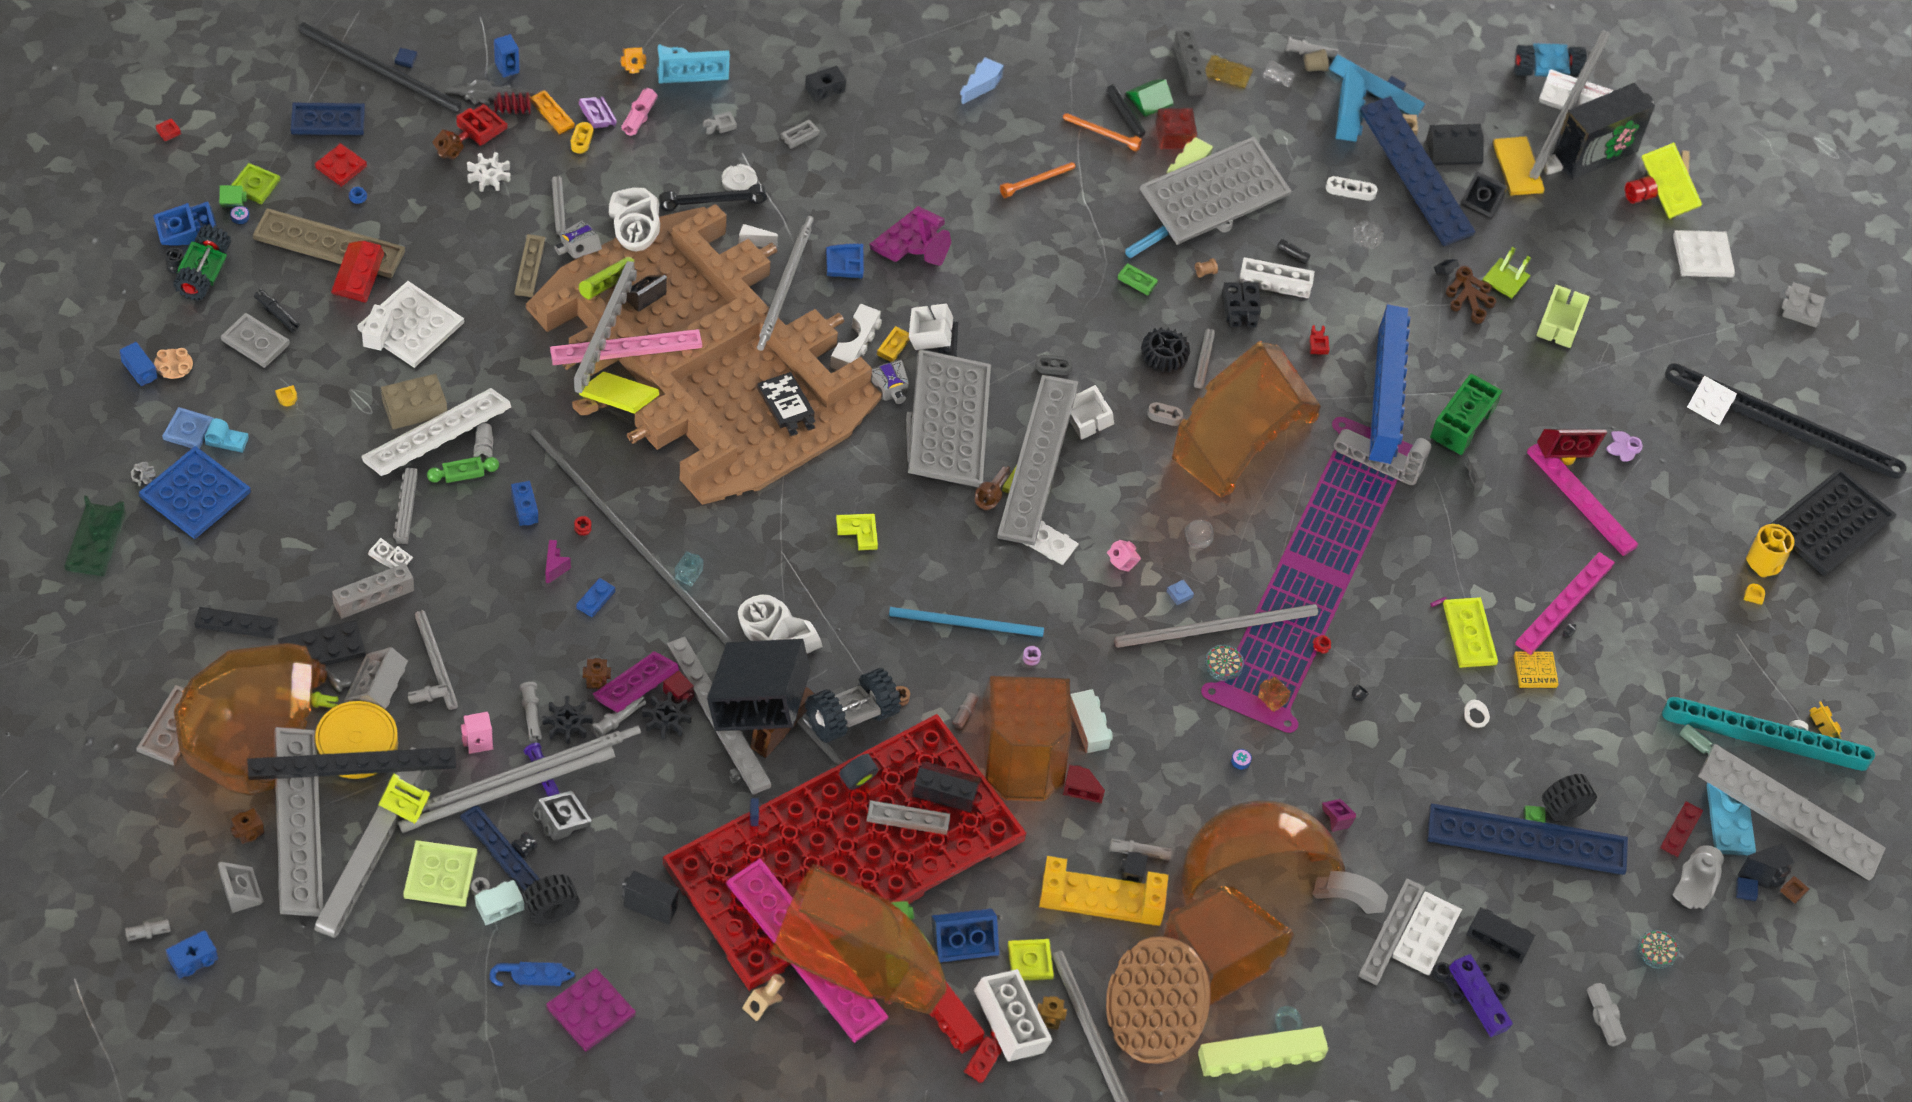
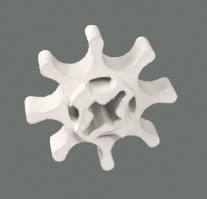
M479 153V163H467V170L474 172L468 174V183L480 181V191H484V187L489 184L493 185L496 191H499L500 183L498 181L505 180L510 182V173L503 172L510 169V162L499 163L498 153H494L491 159H485L482 153Z

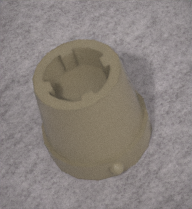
M1325 49L1304 55V64L1307 72L1328 71V58Z

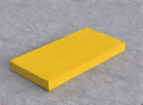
M1527 137L1494 139L1493 146L1506 185L1508 186L1509 194L1543 193L1544 186L1540 175L1538 179H1533L1529 176L1535 164V159Z

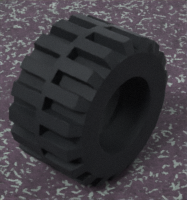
M1584 774L1566 776L1553 783L1542 795L1544 805L1553 820L1557 822L1569 821L1584 814L1593 806L1597 799L1594 789Z
M565 874L550 875L535 881L526 888L522 897L531 921L536 924H551L571 915L580 904V899L572 879Z

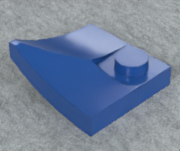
M840 244L826 247V276L863 278V244Z

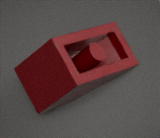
M1069 765L1063 795L1102 803L1105 789L1092 772L1080 765Z

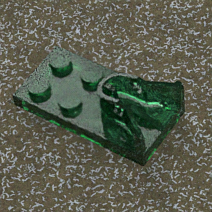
M84 495L86 506L64 567L68 571L104 576L126 514L123 501H119L112 506L91 503L87 495Z

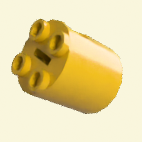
M1778 524L1764 525L1759 530L1747 554L1746 560L1750 567L1760 577L1765 578L1778 574L1782 571L1793 549L1794 537L1783 526Z

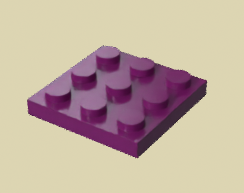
M597 968L546 1004V1008L585 1052L636 1016V1011Z

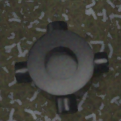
M1569 624L1564 629L1563 636L1565 638L1567 636L1570 638L1575 633L1576 624Z

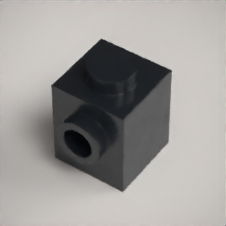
M1128 852L1127 859H1122L1120 870L1124 871L1122 880L1142 883L1148 856L1139 852Z

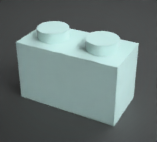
M514 880L502 882L493 889L483 890L478 895H475L476 907L485 925L524 910V901Z

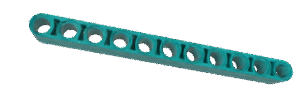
M1670 697L1662 711L1663 718L1670 722L1685 726L1689 724L1693 728L1859 771L1867 770L1875 758L1874 750L1865 745L1679 697Z

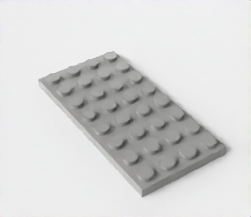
M1251 137L1144 183L1139 188L1177 245L1228 223L1230 220L1237 219L1289 196L1292 192L1255 137Z
M919 350L908 473L979 487L983 483L991 364Z

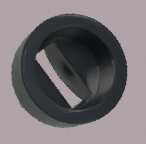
M1359 684L1352 690V697L1356 701H1362L1369 695L1368 691Z

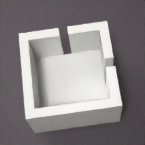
M947 303L931 305V310L936 320H934L928 306L912 308L909 339L915 350L951 345L953 315Z
M1096 385L1076 394L1069 421L1081 440L1095 434L1096 429L1101 431L1114 424L1113 412L1103 399Z

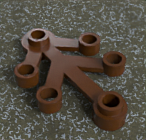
M1461 266L1455 273L1457 279L1452 285L1447 287L1446 295L1450 298L1455 297L1457 289L1462 283L1464 290L1456 299L1452 300L1450 308L1455 312L1460 311L1462 303L1468 297L1472 309L1471 319L1475 324H1480L1485 321L1487 313L1483 308H1479L1476 297L1484 301V305L1487 308H1493L1496 304V299L1486 295L1491 290L1489 283L1474 277L1470 267ZM1471 283L1480 287V291L1472 287Z

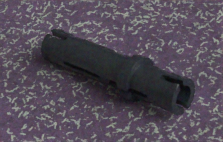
M259 289L258 291L261 295L256 292L254 298L264 306L267 312H271L282 322L290 332H295L293 327L298 329L300 324L278 305L275 298H271L263 289Z

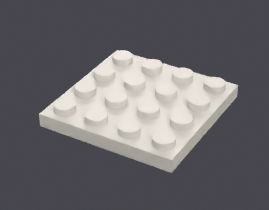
M409 281L380 305L392 308L393 325L383 347L414 368L464 324L463 317ZM369 315L358 324L359 331H363Z

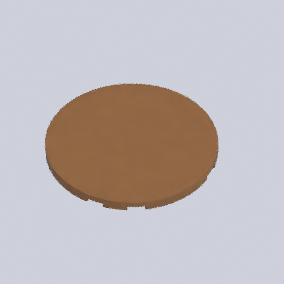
M1161 936L1150 937L1138 942L1135 947L1128 950L1119 960V965L1109 981L1106 1011L1109 1027H1112L1115 1035L1114 1039L1122 1050L1138 1061L1163 1064L1185 1054L1199 1038L1208 1017L1210 986L1205 967L1192 948L1177 939Z

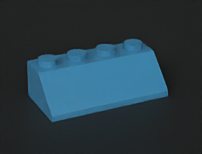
M1351 65L1346 67L1341 86L1336 139L1356 142L1358 135L1362 134L1363 125H1360V122H1363V116L1360 113V108L1365 106V100L1362 98L1366 95L1367 87H1364V79Z

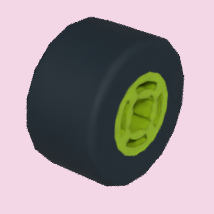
M863 754L845 765L840 770L839 776L850 790H854L872 779L879 769L868 754Z

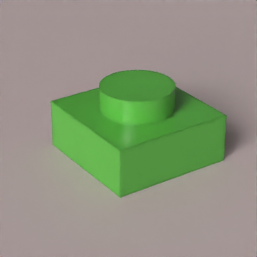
M1525 805L1524 819L1546 823L1545 807Z

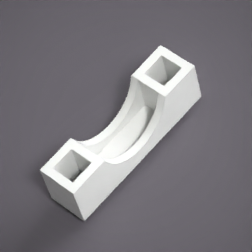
M863 304L859 305L853 316L852 328L859 336L851 342L837 344L831 355V368L838 370L861 357V355H865L868 342L871 343L873 341L875 330H879L881 326V311Z

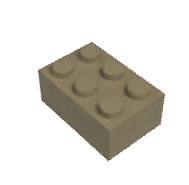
M437 374L381 387L382 402L392 430L429 421L447 411V402Z

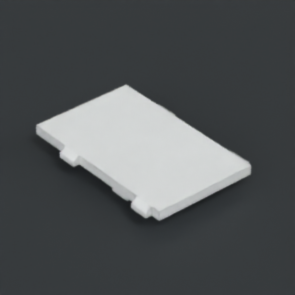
M1041 521L1035 546L1024 545L1030 546L1047 556V558L1064 565L1079 543L1070 539L1068 535H1063L1046 525L1044 521Z

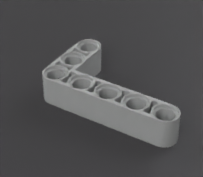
M1343 429L1334 443V449L1399 481L1414 485L1424 470L1431 444L1426 439L1418 438L1408 456L1398 452L1397 457H1393L1391 464L1369 460L1370 439L1351 430Z

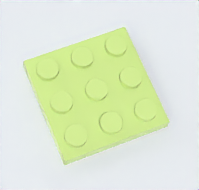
M416 840L403 894L404 898L466 907L477 849Z

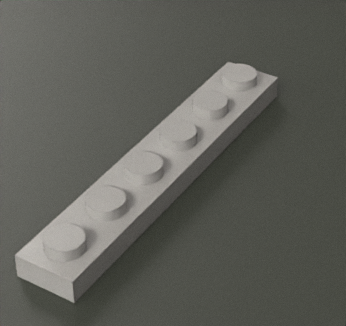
M1406 878L1358 977L1378 985L1424 891V886Z

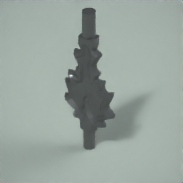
M476 78L472 83L466 82L464 86L446 87V94L463 96L466 101L470 99L474 105L479 102L490 105V100L494 101L497 92H500L501 97L504 96L505 92H507L509 97L512 92L515 93L516 97L519 92L522 93V96H525L526 92H528L531 97L535 95V90L521 89V87L510 88V85L503 87L499 85L494 86L496 81L489 82V79L480 81Z

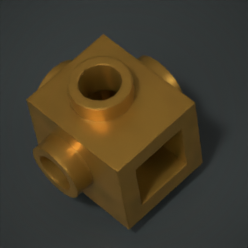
M1044 996L1043 1003H1038L1037 1010L1046 1028L1059 1030L1060 1022L1065 1021L1067 1009L1063 1008L1065 1000L1055 996Z

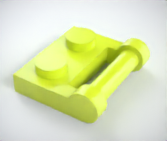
M393 774L378 805L415 824L430 792L427 790L422 791L399 779L398 775ZM397 786L403 789L404 791L420 798L419 801L395 789L394 787Z

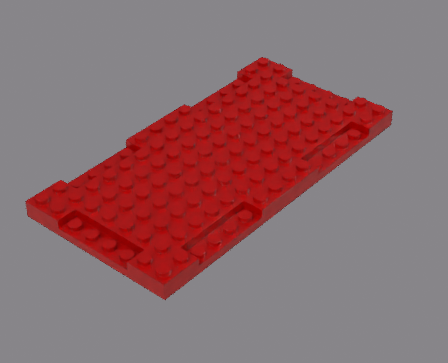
M936 714L759 806L758 826L750 825V812L663 856V866L684 896L687 895L726 952L727 960L750 991L770 980L773 974L779 975L785 972V968L791 965L727 885V880L757 860L761 859L830 944L852 931L857 933L882 919L883 903L908 901L909 904L923 897L925 891L989 856L992 859L1024 842L1026 831L939 715ZM868 754L879 771L862 786L850 790L839 776V772L853 759L860 755ZM924 761L982 778L971 813L913 797L914 783L919 768ZM870 801L950 814L947 835L867 822Z

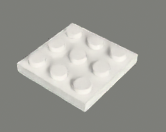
M1675 230L1673 236L1681 276H1734L1735 271L1726 232Z

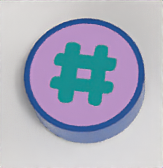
M244 206L234 207L230 212L231 220L236 224H244L249 220V211Z
M1238 749L1234 751L1231 763L1235 768L1243 770L1250 766L1252 756L1247 750Z

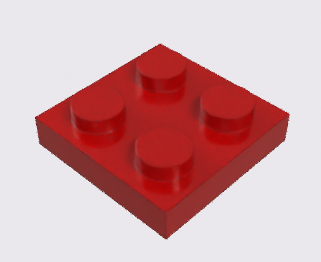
M341 143L315 163L316 169L341 187L367 167L365 160Z

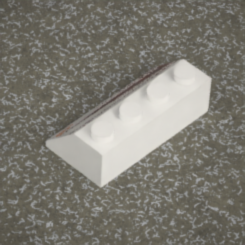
M1550 70L1539 103L1562 110L1577 78ZM1586 82L1574 107L1610 93L1613 90Z

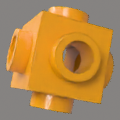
M642 47L623 48L621 66L625 67V70H629V73H639L640 69H644L646 55L642 53ZM635 57L636 61L632 63L631 60Z

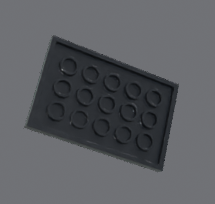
M1839 468L1771 524H1778L1789 530L1794 537L1793 550L1821 574L1826 576L1892 522L1897 514L1842 468Z

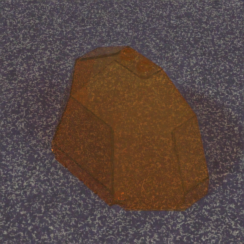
M285 643L229 650L191 678L187 687L183 690L179 703L174 708L179 750L186 763L232 793L251 796L274 789L276 779L248 780L247 758L275 757L274 730L276 727L305 730L308 722L304 718L308 717L311 711L314 666L307 647Z

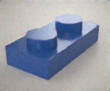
M599 578L576 604V608L593 618L615 593V587Z

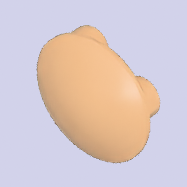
M185 348L159 350L154 360V366L161 376L176 379L187 375L191 371L193 361Z

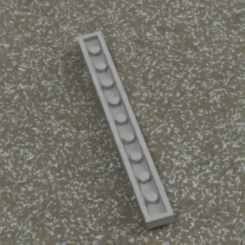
M626 262L574 377L575 392L582 393L585 386L589 385L590 374H593L595 371V363L600 360L601 350L605 349L606 339L610 338L611 328L615 327L616 317L620 315L622 304L626 302L627 292L631 291L632 281L636 280L637 270H634V262Z
M685 637L667 643V649L678 664L681 673L694 685V695L714 728L707 701L712 686L710 678ZM716 731L751 793L754 795L771 788L769 778L741 731Z

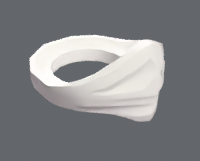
M1470 700L1464 708V718L1472 727L1481 728L1489 722L1488 709L1481 701ZM1476 708L1483 713L1484 721L1482 723H1475L1471 720V709Z

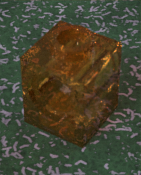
M1274 676L1272 679H1266L1261 683L1258 697L1275 712L1288 702L1291 691Z

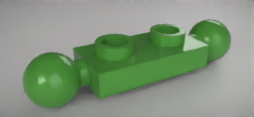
M480 457L442 463L443 470L436 467L431 468L427 472V478L430 482L437 483L445 477L446 483L482 477L484 476V470L495 472L499 468V461L494 457H489L484 462H481Z

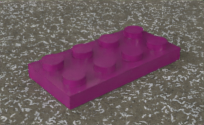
M654 651L593 693L594 698L618 713L679 670L678 664Z

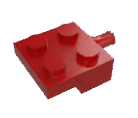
M482 104L475 110L469 108L457 116V126L464 131L458 135L461 138V142L471 138L481 146L508 129L507 123L485 104Z

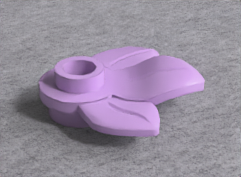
M1614 431L1611 432V436L1615 442L1606 448L1610 454L1620 456L1621 461H1631L1634 459L1635 454L1641 452L1643 446L1639 438L1630 437L1625 432Z

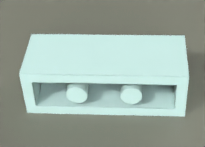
M1093 689L1070 694L1068 705L1086 754L1109 749L1113 736L1111 730L1106 726L1105 713H1101L1099 697L1095 696Z

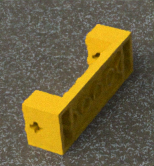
M1047 856L1039 907L1156 926L1161 925L1165 911L1168 884L1167 874L1148 872L1146 882L1138 883L1066 871L1067 859Z

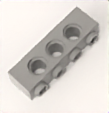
M406 563L332 591L333 604L340 618L343 619L413 592L414 580Z

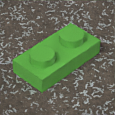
M1128 263L1118 274V280L1146 295H1149L1158 283V279Z

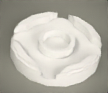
M737 164L734 167L729 166L722 174V185L726 191L748 190L750 186L757 184L755 171L746 165Z

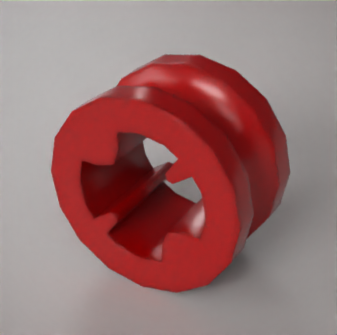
M586 516L578 517L574 522L575 532L581 536L588 535L592 530L591 520ZM581 524H586L585 528H581Z

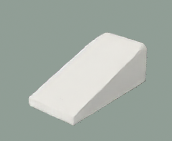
M743 224L739 233V243L749 238L757 247H765L771 242L777 247L778 234Z

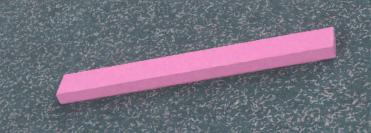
M697 329L606 340L605 349L601 350L600 360L702 348L700 332ZM590 342L550 347L552 364L561 365L581 362Z

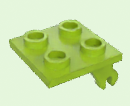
M1514 247L1511 248V251L1509 250L1505 260L1500 258L1482 279L1483 282L1489 283L1491 287L1512 299L1531 276L1525 272L1531 257L1527 256L1524 259L1520 269L1509 264L1516 250Z

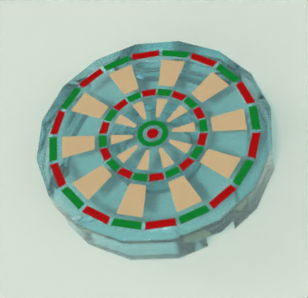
M1217 645L1207 652L1205 665L1212 677L1221 681H1227L1228 679H1235L1241 674L1244 660L1241 653L1234 647Z
M1651 930L1640 939L1638 952L1647 965L1657 969H1664L1673 965L1678 958L1679 946L1674 937L1669 933L1661 930Z

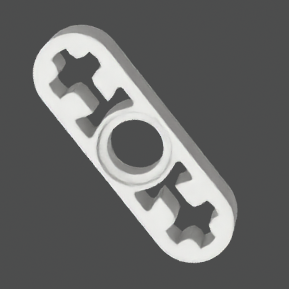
M1330 177L1326 184V190L1329 193L1371 201L1375 199L1377 194V187L1374 184L1362 181ZM1352 186L1356 190L1350 191L1347 187Z

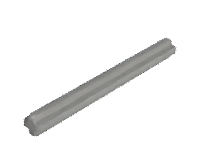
M417 611L415 618L439 685L448 683L450 688V695L443 696L447 709H456L458 703L425 611Z

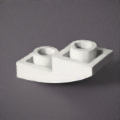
M382 538L368 552L369 556L389 568H394L404 563L408 565L413 559L411 555L400 547L394 548Z

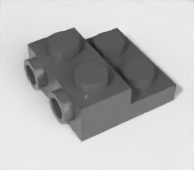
M572 791L538 799L533 809L534 818L537 821H541L545 835L551 836L553 841L568 837L572 831L588 827L592 822Z

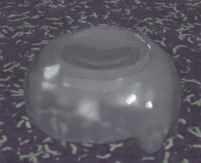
M1206 520L1190 522L1185 528L1186 541L1194 549H1204L1210 546L1214 540V531L1211 523Z

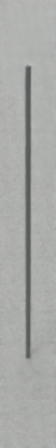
M533 429L530 434L718 638L725 645L726 642H733L536 429ZM801 717L797 723L837 766L844 763L827 743L822 742L820 737H817L812 726Z

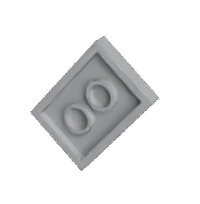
M247 313L221 335V341L264 368L290 345L289 339Z

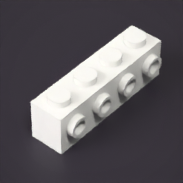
M1243 258L1239 282L1241 285L1242 282L1259 283V289L1309 298L1314 271Z

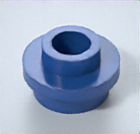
M354 187L349 192V200L355 204L363 203L367 199V192L362 187Z

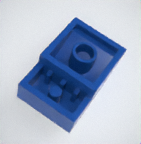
M209 202L190 207L189 203L153 215L162 245L191 244L192 241L195 242V238L203 225L217 226Z

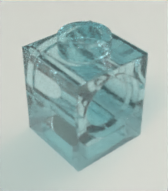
M686 551L675 567V579L692 587L703 571L704 559L697 554Z

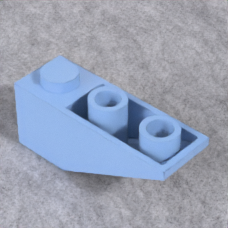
M984 58L982 63H978L974 75L971 74L968 84L962 87L960 93L962 95L961 103L964 104L994 89L1002 78L1004 65L988 58Z

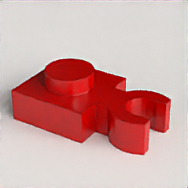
M1312 325L1309 338L1310 354H1329V338L1324 336L1325 326L1321 327V331H1317L1315 325Z

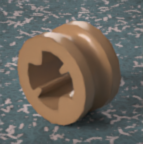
M904 686L896 687L901 696L899 704L905 706L909 702L910 691Z

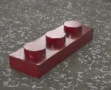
M1685 801L1660 848L1678 857L1704 810Z

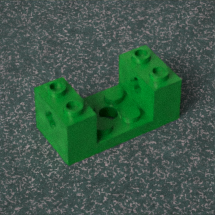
M1470 373L1436 419L1430 438L1463 455L1471 444L1477 427L1484 418L1488 420L1497 408L1502 390Z

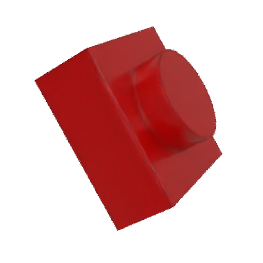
M172 118L155 125L156 131L165 142L181 135L180 128Z

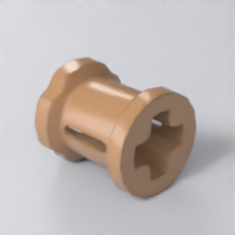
M1211 258L1207 262L1195 263L1196 274L1199 278L1210 273L1217 274L1218 266L1215 259Z

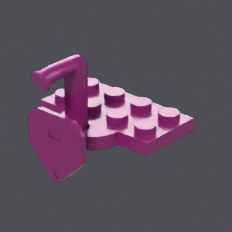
M917 206L869 245L871 250L895 262L907 253L924 254L926 262L941 266L951 246L950 232L947 230H942L938 234L936 232L945 224L944 218Z

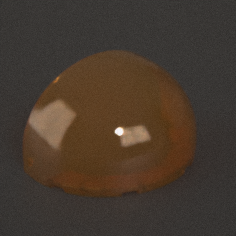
M1271 800L1249 801L1220 811L1198 830L1185 855L1182 888L1186 904L1190 906L1198 887L1216 873L1253 858L1277 853L1305 852L1311 862L1329 860L1334 871L1345 872V865L1336 841L1325 826L1314 816L1296 806Z

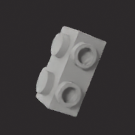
M1793 282L1792 286L1787 287L1785 293L1787 299H1784L1781 307L1784 309L1782 316L1817 328L1825 297L1810 293V287Z

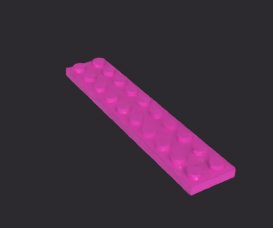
M761 859L727 880L729 888L854 1043L888 1019V1015Z

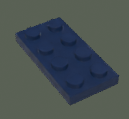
M292 103L291 134L364 135L365 103Z

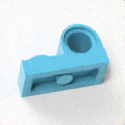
M215 418L211 420L205 434V444L243 453L249 436L248 433L230 430L225 421Z

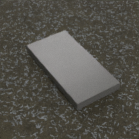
M175 685L137 746V752L174 766L211 706L212 699Z

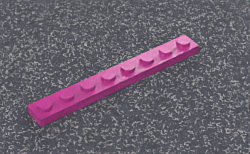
M1538 443L1528 448L1527 453L1622 556L1637 548L1638 543L1559 458H1545Z
M1599 552L1517 639L1515 645L1532 655L1609 572L1615 562Z

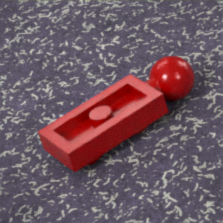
M993 1030L990 1033L991 1039L988 1036L983 1038L964 1069L965 1073L979 1083L984 1081L1002 1051Z

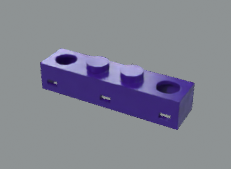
M1469 954L1454 960L1449 969L1489 1036L1492 1038L1508 1031L1513 1022L1472 955ZM1462 964H1465L1468 971L1463 969ZM1494 1015H1496L1501 1024L1494 1020Z

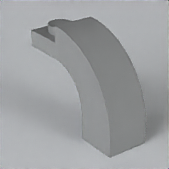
M1331 871L1328 877H1317L1313 891L1316 899L1332 897L1349 899L1357 903L1366 914L1384 913L1388 894L1375 882L1363 876L1342 871Z

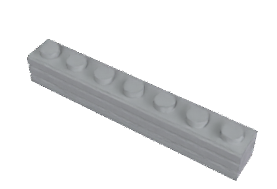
M405 468V473H402V480L404 481L401 482L402 492L399 494L401 502H398L399 512L396 514L398 522L395 521L396 531L393 534L396 544H408L418 479V469Z

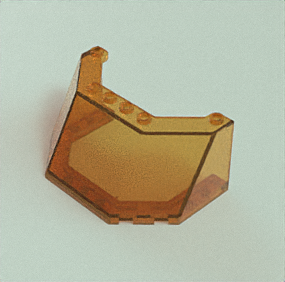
M1258 341L1208 383L1205 388L1208 391L1204 397H1199L1190 409L1193 413L1188 420L1183 419L1179 425L1172 459L1219 497L1223 498L1226 494H1231L1235 490L1236 480L1257 451H1262L1266 443L1273 441L1279 432L1285 431L1293 420L1302 419L1308 424L1314 423L1320 416L1319 410L1321 405L1280 346Z

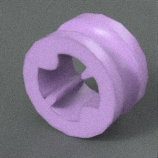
M1028 646L1024 650L1023 661L1029 666L1037 665L1040 661L1041 652L1035 646Z

